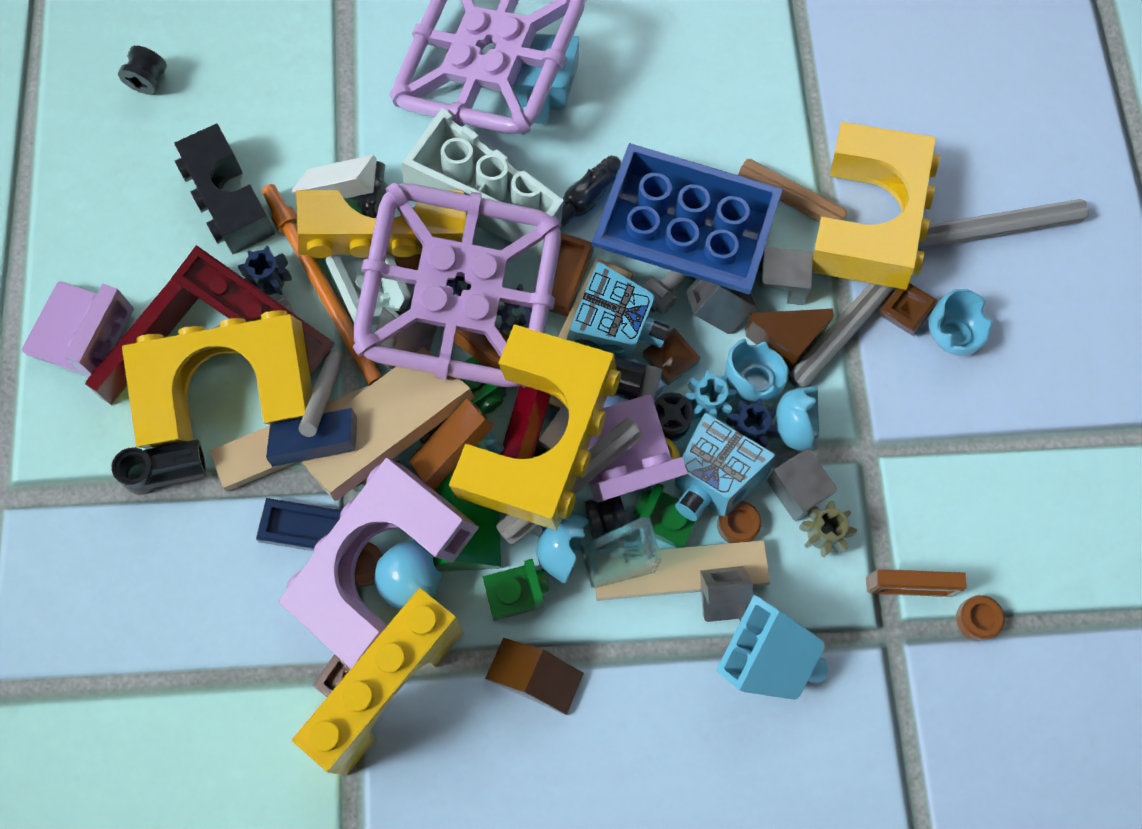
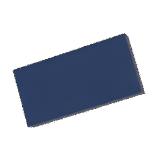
M352 408L323 413L316 434L311 437H306L299 432L302 418L270 424L266 459L274 467L355 451L357 416Z
M266 498L256 540L260 543L313 551L319 540L328 535L340 520L342 510Z

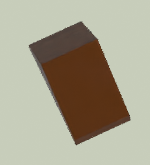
M833 308L751 313L745 327V336L756 345L766 342L769 348L782 355L789 371H791L826 331L834 317Z
M503 638L485 680L567 715L584 673L543 649Z

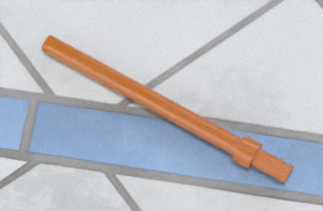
M275 184L266 185L261 192L273 212L271 216L272 221L279 233L285 234L364 379L368 386H370L382 377L374 361L367 359L364 355L359 357L352 348L355 344L354 325L318 260L309 255H298L297 215L294 209L286 205Z

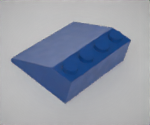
M629 143L593 237L592 246L750 295L783 189Z

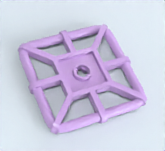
M431 0L421 23L416 24L412 31L414 39L397 74L393 89L390 91L393 104L407 111L435 117L440 109L444 108L452 115V120L461 127L467 124L502 133L516 134L521 132L522 135L532 131L531 126L542 111L558 71L563 70L567 62L565 54L583 14L587 0H555L529 16L513 14L519 0H501L497 10L476 7L473 0H461L466 12L456 34L434 30L447 0ZM564 16L551 49H546V51L530 49L537 31ZM493 43L496 46L494 50L489 49L486 52V54L483 55L482 50L488 44ZM427 45L449 49L442 66L411 83ZM522 64L541 67L540 75L523 111L513 85ZM450 81L464 84L457 102L452 104L422 98ZM481 87L501 91L513 118L473 110V105Z
M395 182L385 188L387 193L384 194L378 208L368 259L363 260L361 268L365 275L354 323L355 344L352 348L359 357L364 355L367 359L377 363L434 373L437 379L446 380L447 376L502 387L520 386L521 384L505 380L501 369L450 360L455 332L457 329L485 335L501 357L506 341L495 327L500 301L532 308L528 329L545 333L548 312L553 310L555 303L552 290L561 246L560 221L555 215L550 216L538 209L481 198L482 194L477 192H471L470 196L417 184L398 185ZM408 201L467 212L462 242L432 237ZM396 208L423 245L418 270L385 263ZM478 214L536 226L534 230L503 250L472 245ZM545 238L535 293L503 288L502 283L506 263ZM456 276L465 277V282L471 285V289L463 290L461 296L453 295V288L446 286L448 280H455ZM381 278L414 284L415 288L410 310L376 332L371 333ZM415 322L445 327L439 357L379 346Z

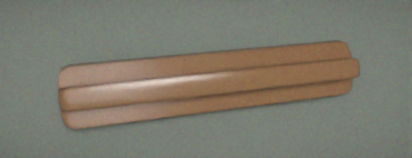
M746 159L739 170V176L782 188L780 201L819 222L821 217L844 220L847 214L846 208L752 159Z

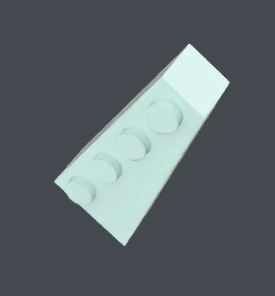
M444 108L440 109L402 161L404 184H417L441 190H463L465 195L470 196L471 192H477L482 194L481 198L538 209L550 216L555 215L561 223L563 199L525 170L519 172L508 163V157L497 149L492 151L478 140V134L467 126L463 129L452 120V115ZM479 214L476 226L512 243L536 228V226ZM545 238L528 250L542 256Z

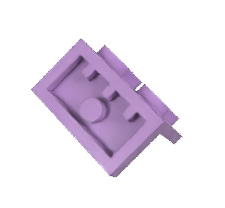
M60 281L53 289L25 341L22 352L27 356L89 377L117 344L134 308L123 294L112 286L102 283L98 293H94Z
M644 395L602 409V411H606L603 429L599 437L592 436L588 449L626 418L632 419L640 427L643 438L589 482L594 501L607 500L688 474L683 457L671 459L651 395Z

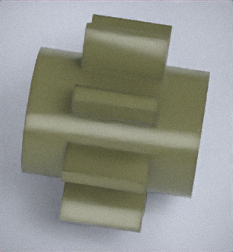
M830 501L822 512L816 506L807 511L813 521H803L799 526L800 530L807 532L809 540L804 545L806 548L813 545L821 549L820 553L824 558L830 553L833 546L840 553L849 548L843 537L849 538L857 533V529L849 527L847 518L851 514L850 510L841 512L835 509L834 501ZM828 524L833 526L834 531L828 534H824L821 530L822 526L824 527Z

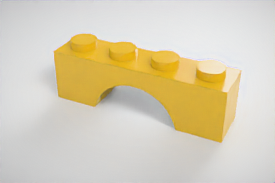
M296 190L298 255H309L314 258H326L330 255H352L358 258L369 256L376 218L367 217L352 209L346 203L339 190ZM446 190L464 194L463 190ZM420 202L415 204L413 207L414 211L432 237L462 242L466 212ZM402 215L395 217L387 254H393L397 257H410L414 254H421L423 245Z

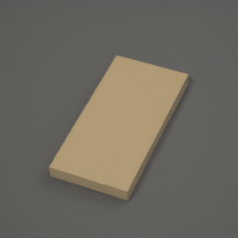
M425 347L416 352L433 356ZM396 366L336 410L352 408L357 416L355 451L300 461V463L336 502L364 481L376 466L382 464L385 458L392 460L447 419L466 398L471 401L474 398L471 389L459 378L447 376L446 380L437 379L434 373Z

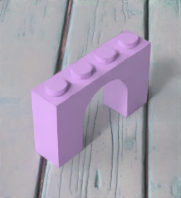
M385 458L382 464L376 466L367 477V484L358 496L343 508L340 520L328 535L319 540L314 547L313 556L301 571L291 577L286 587L287 590L278 601L350 669L388 626L362 602L356 589L355 567L364 546L377 534L398 528L405 531L434 557L453 563L479 528L478 525L405 466L388 458Z

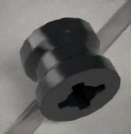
M134 45L127 54L129 61L127 64L121 65L118 77L129 88L151 95L158 86L157 77L164 74L167 64L159 54L151 49Z
M674 392L665 393L658 397L654 404L665 438L674 442L683 438L688 432L693 420L694 411L691 402L682 394ZM669 421H670V422H675V421H676L678 424L676 425L675 423H674V424H667V423H668Z
M620 495L600 502L594 501V499L584 501L589 528L595 543L604 541L605 537L615 533L619 536L629 534L627 517Z

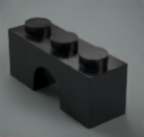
M218 123L174 142L181 158L174 160L185 182L193 179L197 188L190 191L201 213L209 210L213 219L206 222L217 244L225 241L233 255L275 235L273 227L250 184L236 191L222 190L223 186L230 179L243 174Z

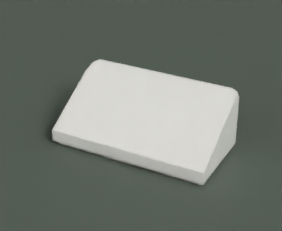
M370 155L307 169L293 187L292 195L296 197V190H339L343 198L373 193L377 157Z

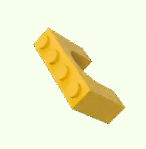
M841 122L830 177L865 182L882 187L897 200L901 208V214L888 222L873 225L821 217L812 258V273L904 290L907 289L912 275L919 276L923 264L924 251L917 250L918 243L925 242L930 218L923 217L924 209L930 210L935 186L928 185L929 177L935 178L940 161V154L933 153L936 137Z
M269 311L261 314V320L246 322L243 318L227 319L221 321L218 328L205 330L202 326H190L179 329V335L164 338L162 334L142 335L137 337V343L123 345L122 350L136 447L151 449L193 440L187 397L190 380L203 362L223 353L242 354L253 367L257 378L263 423L270 425L303 418L313 391L302 322L291 314H287L286 311Z
M514 324L498 363L505 380L547 392L558 398L569 411L567 429L561 440L551 450L538 457L529 459H514L465 444L449 486L459 499L557 531L561 519L568 520L576 499V494L572 493V489L577 477L583 478L587 472L591 459V452L587 451L592 436L599 437L606 419V411H602L607 396L614 397L619 386L621 372L616 369L613 353Z
M419 588L291 741L327 773L347 776L377 740L370 734L371 729L392 698L425 664L430 663L436 668L464 634L457 618L424 590Z

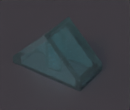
M650 517L639 518L580 546L591 588H599L656 573L662 561Z

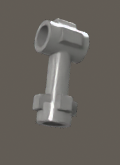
M670 270L660 282L651 276L642 285L643 288L655 296L650 310L653 313L657 310L662 315L666 314L678 298L673 293V290L688 275Z

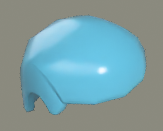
M954 289L939 300L929 316V329L937 345L945 352L957 356L971 355L988 342L990 328L993 324V321L987 319L984 315L983 309L986 300L969 289Z
M742 339L729 350L725 375L728 376L727 383L729 388L736 390V395L739 398L749 401H757L758 399L768 401L778 396L785 388L789 369L782 355L769 348L766 342L758 345H749L746 339Z
M817 386L802 387L786 392L776 408L775 425L778 427L783 442L788 447L800 452L807 448L810 450L817 449V445H814V439L819 437Z
M571 513L568 520L561 519L557 531L544 527L537 540L536 555L539 564L562 583H566L573 573V566L577 558L572 550L582 549L579 538L585 537L583 529L589 524V520L578 513Z
M415 540L403 541L391 547L378 560L375 571V585L380 596L390 606L400 611L419 588L434 598L442 574L434 566L433 555Z

